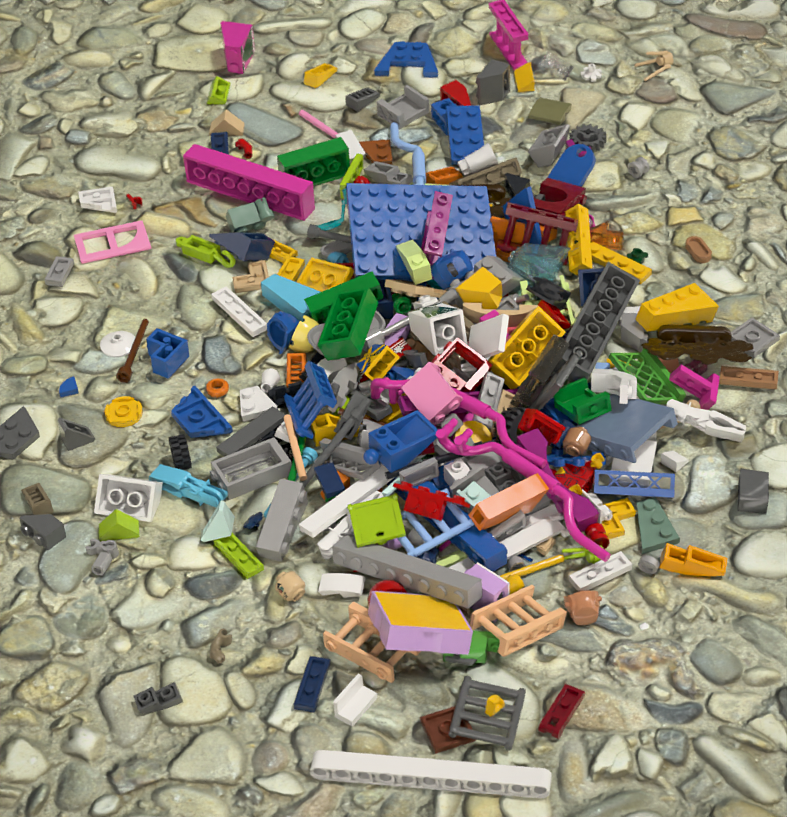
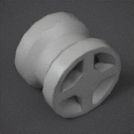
M639 157L635 162L633 161L628 164V171L634 178L641 177L642 174L649 172L650 169L647 160L643 157Z

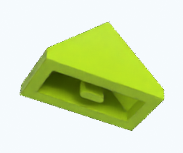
M115 509L99 524L100 542L140 537L139 520L118 509Z

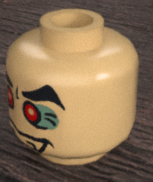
M284 571L277 576L275 589L285 601L295 602L305 594V582L296 572L289 571L286 573Z

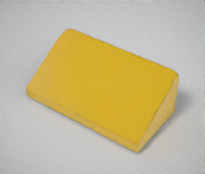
M528 62L514 70L518 92L535 91L531 63Z

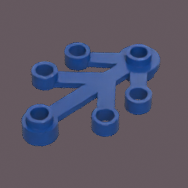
M552 448V453L547 454V461L549 465L555 467L565 466V463L574 466H584L585 461H590L594 454L601 453L605 459L602 464L606 465V456L602 451H594L591 456L581 455L574 457L569 454L563 455V448H560V450Z

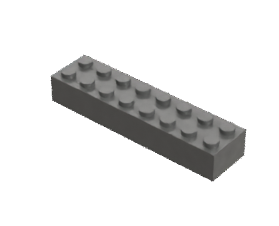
M608 262L594 284L549 369L556 373L579 350L583 355L567 380L575 382L582 378L588 379L640 280Z

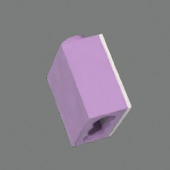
M477 562L472 568L464 572L465 574L482 579L483 597L470 607L473 610L481 609L509 595V582Z

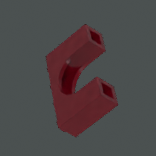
M546 178L540 183L539 194L545 195V201L534 198L535 207L537 210L566 216L565 211L577 204L582 206L586 203V188Z

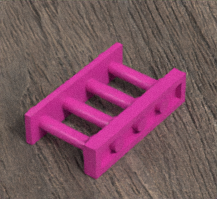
M505 0L490 2L489 9L496 18V31L489 32V35L512 69L516 70L528 63L521 53V42L529 40V34Z

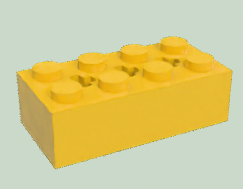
M539 306L530 311L506 339L505 351L488 359L493 364L491 371L505 379L504 383L510 389L519 387L566 332Z

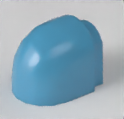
M339 251L330 253L326 261L331 263H349L346 254Z

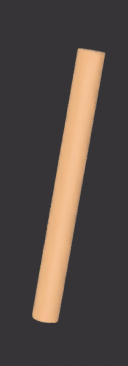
M285 415L283 418L299 480L304 481L307 479L292 418L291 415Z

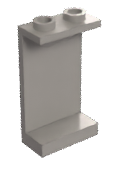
M482 465L471 469L465 477L455 480L449 487L452 498L453 495H456L458 489L463 491L473 481L491 496L499 493L498 489L486 477ZM461 508L464 512L470 513L467 508ZM520 510L503 523L484 530L491 533L500 542L526 526V516Z

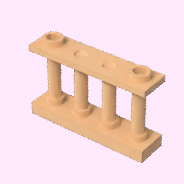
M530 585L472 612L470 627L472 630L483 626L500 640L498 653L505 657L562 629L567 612L562 608L549 612L532 598L535 586ZM528 605L542 617L534 619L521 607ZM513 612L527 624L519 626L506 614ZM498 619L512 631L504 633L492 621Z
M353 601L348 606L349 621L338 633L333 635L326 630L323 633L324 647L330 652H335L376 674L380 679L393 683L395 664L406 652L417 656L421 651L397 650L385 663L376 658L385 649L382 641L369 654L359 649L372 634L380 636V633L374 627L368 615L369 609ZM356 625L366 629L352 644L342 640Z

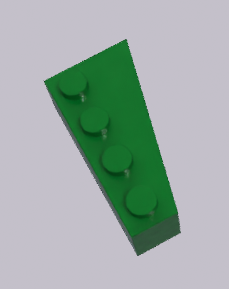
M373 271L305 298L309 316L317 321L319 325L324 324L335 295L338 292L369 287L377 301L384 298L380 284Z

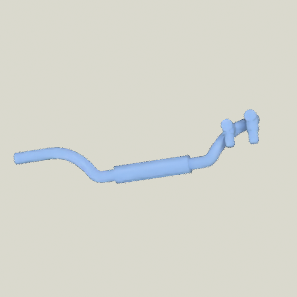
M396 122L391 123V142L397 148L413 153V183L415 185H425V154L421 147L402 141L399 138V125Z

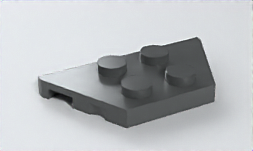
M24 406L0 425V457L15 459L40 437L36 425Z

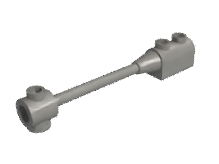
M470 271L469 273H467L465 276V280L469 278L474 272ZM459 279L452 281L449 290L434 304L445 301L449 305L456 304L460 309H463L464 302L455 289L462 282ZM409 317L381 331L377 327L369 329L363 350L367 352L374 344L385 345L384 337L409 325Z

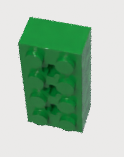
M338 137L277 155L278 171L312 181L313 187L344 178L350 167L349 148L342 137Z
M369 287L336 293L318 342V347L327 361L361 355L378 305V301Z

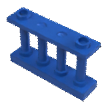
M308 360L304 366L308 376L294 398L285 394L284 399L291 415L295 432L301 437L306 436L313 439L314 435L310 427L323 407L329 406L334 408L337 400L325 369Z

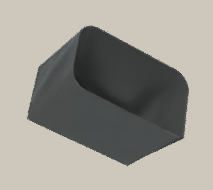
M740 468L738 511L767 514L769 472Z

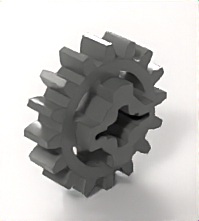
M582 124V127L576 126V129H572L569 140L572 139L575 144H584L591 147L594 153L595 149L600 151V147L604 148L607 136L606 132H603V128L598 129V125L592 127V124Z

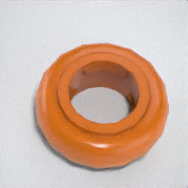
M212 379L206 385V392L211 397H222L229 391V385L224 379Z

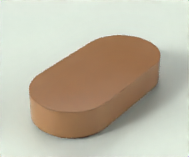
M691 236L686 239L685 247L696 262L707 263L712 259V251L702 238Z

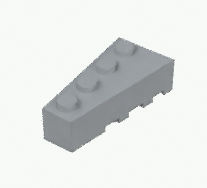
M285 479L279 480L256 545L259 557L282 561L284 556L287 555L290 542L308 505L307 492L304 489L303 483Z

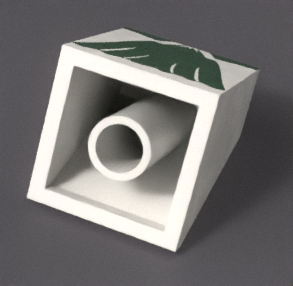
M437 303L408 311L410 330L433 355L442 354L446 344L449 341L453 342L457 337L467 344L462 309Z

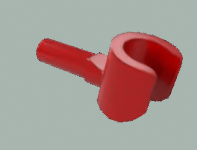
M126 194V197L132 202L133 209H137V204L141 207L143 206L141 197L136 196L133 198L130 194Z

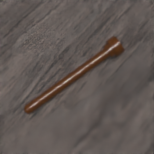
M148 319L142 320L124 366L118 369L116 378L120 382L127 383L131 380L133 375L131 367L149 324Z

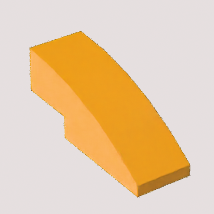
M667 543L661 552L659 568L685 575L724 576L727 558L691 545L687 549H683Z

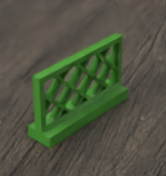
M647 349L637 353H610L608 358L618 371L633 373L631 375L637 378V383L639 384H637L636 395L640 400L656 404H667L669 400L673 399L683 403L686 393L680 386L669 380L670 372L659 358L648 353Z

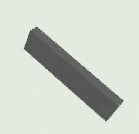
M272 406L216 447L217 452L225 457L250 447L283 423L285 414Z

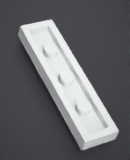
M227 286L211 294L212 300L252 337L267 330V323Z

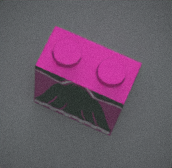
M221 21L227 70L231 73L244 74L255 53L253 25Z

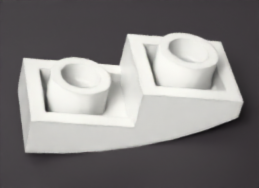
M345 573L322 574L318 591L322 596L341 594L343 598L362 596L365 577Z

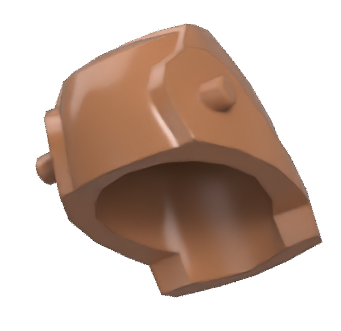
M579 591L572 595L564 596V605L577 625H588L597 621L600 601H602L598 591Z

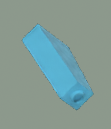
M277 274L261 282L262 296L283 312L293 315L299 322L305 321L304 315L309 316L304 299L320 293V291Z

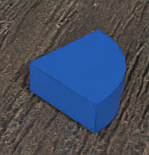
M70 377L61 384L59 388L60 398L79 393L75 377Z

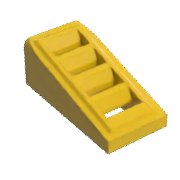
M324 63L304 72V84L317 88L336 73L337 68Z

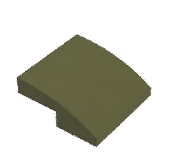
M540 97L530 110L528 118L560 125L565 121L566 114L571 111L572 104Z

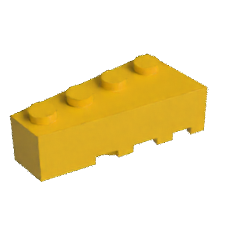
M696 283L642 303L635 320L646 331L658 330L662 325H684L685 323L696 325L700 321L709 323L713 321L719 305Z

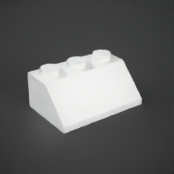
M99 474L94 513L109 516L115 509H118L137 520L152 522L160 503L163 482Z

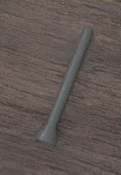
M310 224L308 227L307 238L316 239L323 237L351 243V237L348 235L324 231L318 225Z

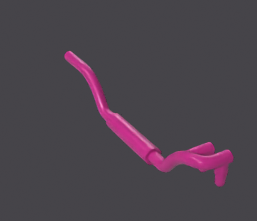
M388 377L384 379L375 378L370 385L371 398L379 399L380 394L385 389H389V402L397 404L399 396L404 393L401 387L410 379L390 380ZM453 388L463 398L459 407L483 419L489 418L496 422L498 437L506 449L511 448L541 469L546 466V459L519 447L510 439L503 415L492 410L490 405Z

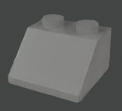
M569 124L544 130L535 140L528 153L538 168L548 167L554 163L555 158L561 153V149L566 143L570 128Z
M487 255L474 264V273L481 267H484L502 282V297L520 285V281L525 280L499 257Z

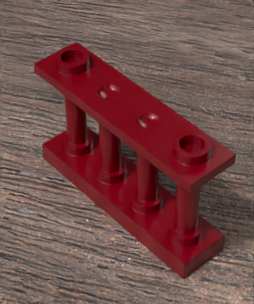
M508 202L505 214L510 219L504 240L498 239L497 248L507 253L511 251L552 261L553 264L559 266L567 265L568 256L564 255L569 232H576L578 219ZM519 218L526 219L527 221L522 244L511 242L516 220ZM537 222L545 226L539 249L529 246L533 227ZM554 227L561 228L562 230L557 253L546 251L550 233Z

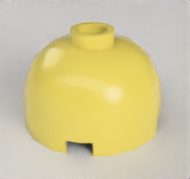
M304 315L305 321L298 323L291 340L294 341L293 346L289 345V349L299 353H308L314 349L309 343L307 335L314 326L319 325L313 318Z

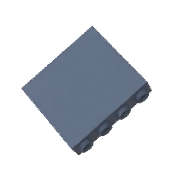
M612 394L610 395L612 411L577 424L575 427H583L590 434L591 443L587 450L593 452L602 451L604 455L636 463L634 451L662 426L674 428L678 423L674 408L640 399H628L627 404H620V396Z

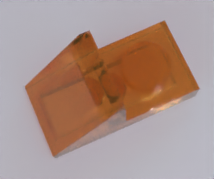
M609 221L590 228V241L609 249L622 250L624 232L609 230Z

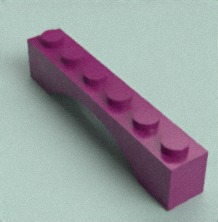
M538 428L517 436L516 445L547 460L548 442ZM547 461L546 466L541 470L557 480ZM561 484L560 486L566 489L573 497V515L580 532L585 531L589 525L598 523L599 512L588 498L577 495ZM546 492L547 497L554 502L557 511L564 516L563 500L555 494L551 495Z

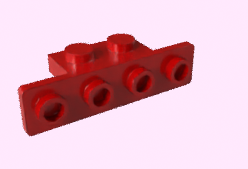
M401 481V484L393 483L394 488L409 492L403 511L442 521L447 503L470 508L471 505L464 502L465 498L453 495V498L447 497L448 493L436 490L435 493H431L429 488L418 486V489L412 488L413 484Z

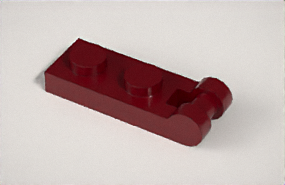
M565 683L540 722L538 731L544 734L546 732L550 733L552 737L560 739L564 728L584 699L585 691ZM555 722L557 724L556 726H553L550 723Z

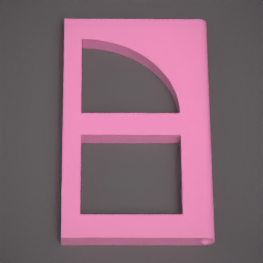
M143 220L74 235L82 264L151 249ZM137 229L136 236L131 242L121 247L117 246L114 234ZM107 236L110 249L86 254L83 240Z

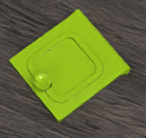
M397 493L347 505L357 548L375 543L383 545L387 540L406 536Z

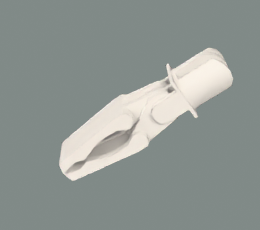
M673 399L667 402L666 406L674 408L676 419L683 423L682 426L688 423L707 435L742 442L744 439L746 426L717 411L691 407V402L685 404Z
M375 491L373 494H371L361 502L382 498L384 496L381 492ZM347 511V515L334 529L329 527L330 532L317 543L322 557L326 560L333 556L332 545L346 535L355 537L349 511Z

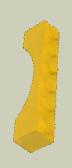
M389 403L393 412L379 421L390 423L401 418L403 415L399 404ZM326 413L315 418L310 427L314 435L313 441L316 447L320 446L319 442L322 439L332 440L337 433L334 432L340 416ZM359 428L357 429L353 437L358 436Z

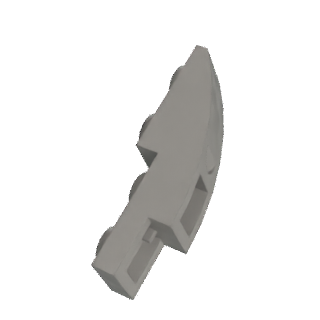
M357 363L342 368L330 383L337 400L334 408L328 406V409L332 412H335L338 407L342 408L347 400L346 396L350 391L354 392L358 385L356 381L361 374L359 373Z

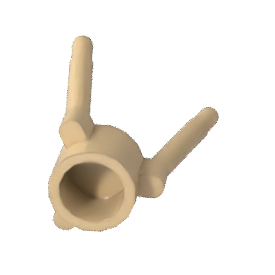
M668 50L646 52V55L659 56L653 60L636 63L634 66H643L656 62L659 66H662V68L644 78V81H647L662 71L671 68L674 61L673 55Z

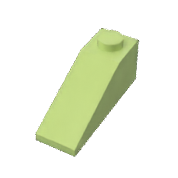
M414 240L396 245V249L415 285L432 279L430 264L424 252Z

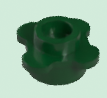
M634 248L631 253L627 254V258L643 264L645 258H648V253L643 252L639 248Z

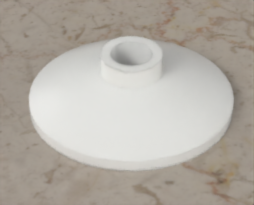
M126 331L111 332L101 340V351L109 357L127 356L135 336Z

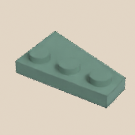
M656 497L637 502L642 554L662 549L667 543L671 545L680 543V537Z

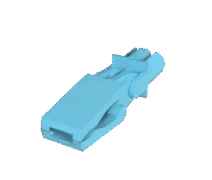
M160 464L149 476L150 481L163 482L162 490L179 498H190L199 502L200 506L205 503L216 508L220 501H224L228 496L227 491L210 485L209 479L206 482L198 480L187 471Z

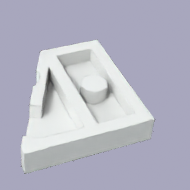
M113 186L79 192L81 208L117 213Z
M259 386L240 390L241 417L243 421L256 419L272 406L278 410L277 405Z

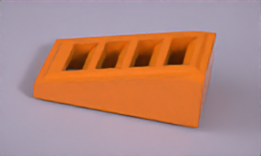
M452 166L425 173L426 184L449 185L451 182L462 178L463 174Z
M287 353V388H289L288 384L295 383L291 382V380H301V382H304L299 376L292 375L301 374L304 370V366L307 363L306 353Z

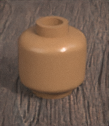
M583 427L570 428L563 440L565 452L574 457L584 455L591 443V436Z

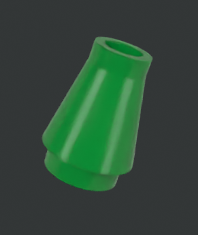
M400 293L392 295L395 312L407 314L412 306L410 299Z

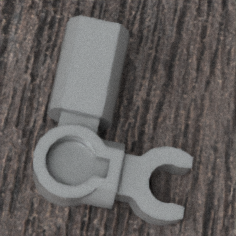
M93 538L90 539L92 547L86 546V552L89 555L99 554L91 570L95 575L103 576L112 559L119 555L118 547L113 540L99 542V540Z

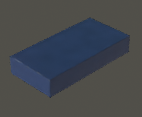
M333 462L314 467V473L326 499L338 496L345 491V487Z

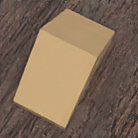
M226 109L211 122L209 135L211 136V133L227 132L228 136H243L245 124Z

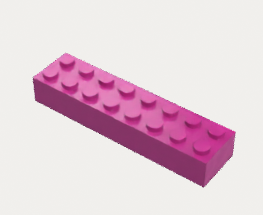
M193 144L183 155L186 181L188 183L248 203L258 199L262 201V198H266L269 209L302 221H305L315 210L312 181L197 144Z

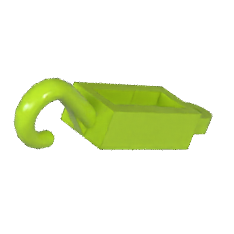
M191 235L189 238H176V245L182 248V252L185 255L209 264L217 260L227 268H232L236 264L235 257L229 251L223 250L222 254L226 255L230 262L221 255L220 245L194 235Z

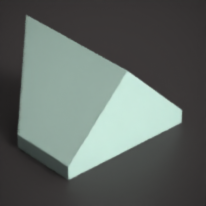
M220 501L204 527L201 541L206 542L231 536L235 516L224 501Z

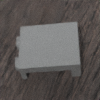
M408 85L404 86V94L389 103L383 99L377 101V115L390 124L396 122L399 125V130L429 113V99Z

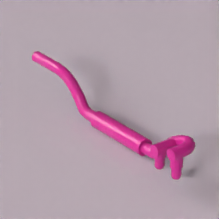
M452 418L442 429L437 430L436 437L439 443L450 453L462 456H475L495 452L502 457L503 462L526 478L538 473L549 488L547 492L551 495L555 494L563 500L564 521L572 538L602 561L607 562L611 554L583 535L578 529L573 515V497L566 489L560 486V482L511 448L506 449L499 443L488 442L476 446L467 445L468 439L473 434L470 428L466 429L460 436H456L454 443L451 442L448 436L458 424L455 418Z

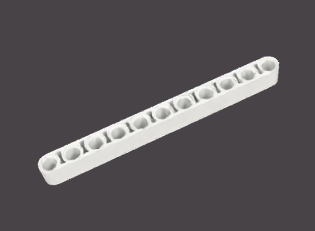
M328 750L314 752L310 775L319 780L531 798L548 797L552 777L551 772L544 768Z

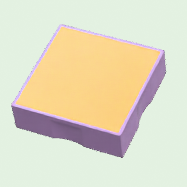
M372 591L368 615L374 627L379 631V637L385 649L469 655L473 630L458 605L424 594Z

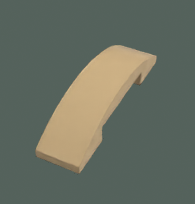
M463 303V316L474 323H479L480 317L494 310L482 309V303ZM519 305V310L496 311L499 315H508V327H515L538 305Z

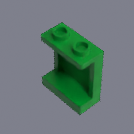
M586 378L562 386L553 396L555 408L577 424L612 411L610 394L606 391L600 394L594 393L588 388Z

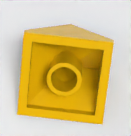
M484 267L478 269L455 288L464 303H482V309H497L502 299V282Z

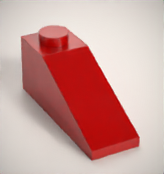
M454 80L440 87L441 101L449 98L457 106H471L467 89L459 81Z

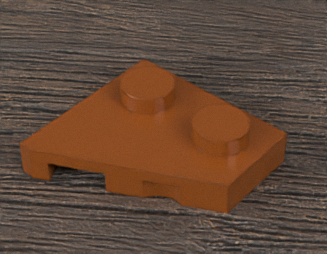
M381 139L359 142L366 153L365 157L371 160V163L376 161L392 165L390 140Z

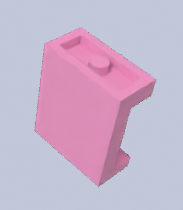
M428 362L401 388L416 408L432 424L436 425L443 422L450 411L457 409L463 398L453 390L441 375V369L436 364Z

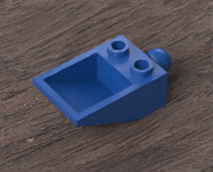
M416 410L369 432V449L364 453V461L367 464L373 465L379 460L392 473L408 465L437 439L436 432L438 429L419 410Z

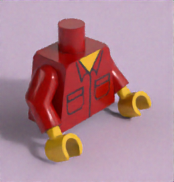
M596 453L584 466H574L565 463V466L560 467L558 471L551 469V471L563 486L581 496L583 494L582 490L588 493L594 485L595 468L600 469L605 459L601 453Z

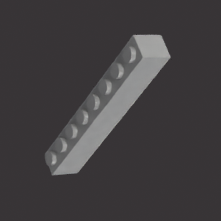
M349 535L344 536L332 545L333 562L382 580L396 581L403 587L468 609L483 597L482 579L377 544L357 548L355 537Z

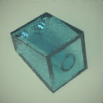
M525 243L521 247H517L515 251H512L508 258V261H510L508 268L535 283L536 281L533 280L535 276L544 277L553 282L571 248Z

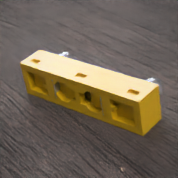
M580 204L565 211L566 217L578 219L576 232H569L567 240L569 272L577 276L578 270L596 269L595 264L592 263L590 227L592 226V220L589 218L588 209Z

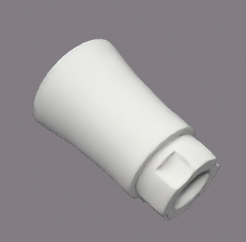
M486 143L480 149L457 163L464 177L471 173L474 174L485 168L497 165L498 161L489 143Z

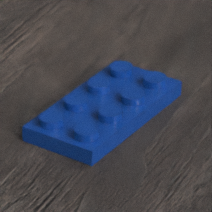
M446 106L451 165H458L457 162L484 146L480 106Z

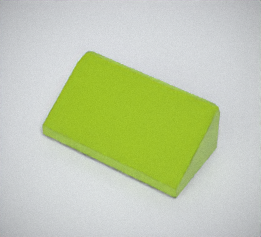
M216 76L210 86L207 104L225 105L231 83Z

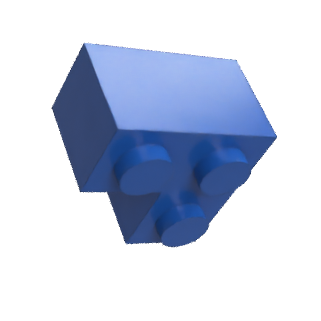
M156 328L146 339L153 373L169 379L190 357L188 341L184 338Z

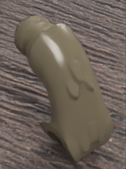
M220 629L210 645V658L217 663L225 661V655L220 647L229 646L232 643V635H227L226 629Z

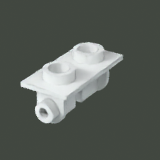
M582 490L583 494L581 496L588 498L599 512L598 523L602 524V521L612 519V511L606 505H603V502L595 493L587 494Z

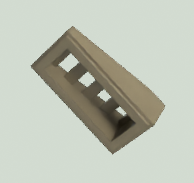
M40 483L21 490L33 515L52 514L54 512L51 501Z

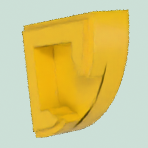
M492 695L487 698L485 713L490 717L494 716L505 706L504 700L498 695Z

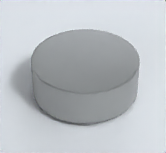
M643 555L638 562V566L647 574H655L660 563L652 556Z

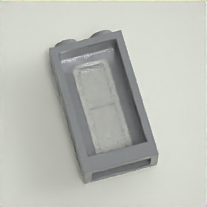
M275 437L212 461L210 476L213 482L216 481L218 483V488L227 491V498L231 500L288 477L292 464Z

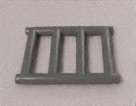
M578 350L544 385L531 405V409L540 411L561 389L582 357L583 353Z
M465 676L452 718L449 736L452 738L456 737V735L502 745L506 750H511L526 690L524 688L515 690L472 680L470 676ZM469 689L515 698L514 706L505 704L499 710L500 712L512 714L511 720L506 721L464 711L465 704L486 708L487 704L486 699L469 696ZM462 719L508 730L507 736L502 737L459 727Z

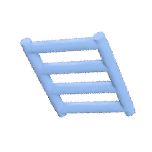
M447 488L441 490L442 492L448 493L447 497H450V493ZM447 503V507L461 524L450 529L443 519L442 521L433 519L443 533L432 538L413 513L402 511V520L407 518L425 543L414 548L406 536L397 539L408 552L407 555L417 557L469 529L474 523L471 519H467L457 505Z

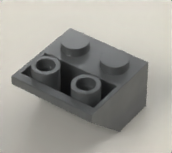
M491 60L488 65H485L483 71L477 75L476 97L478 98V105L503 101L510 92V64Z

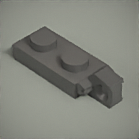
M355 390L357 393L372 400L366 414L374 420L384 419L393 412L392 407L381 399H372L370 392L364 395Z

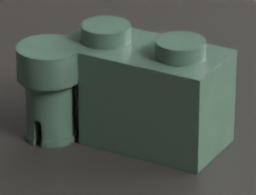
M262 198V201L258 199L255 203L228 209L225 217L232 233H247L249 230L264 228L267 221L274 218V214L269 209L266 198Z

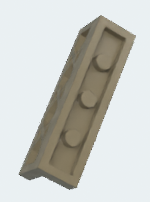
M517 157L453 181L450 185L497 184L505 181V173L520 175L522 170Z

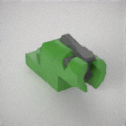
M473 630L469 655L443 653V662L469 666L474 663H486L487 652L498 653L500 640L490 632Z

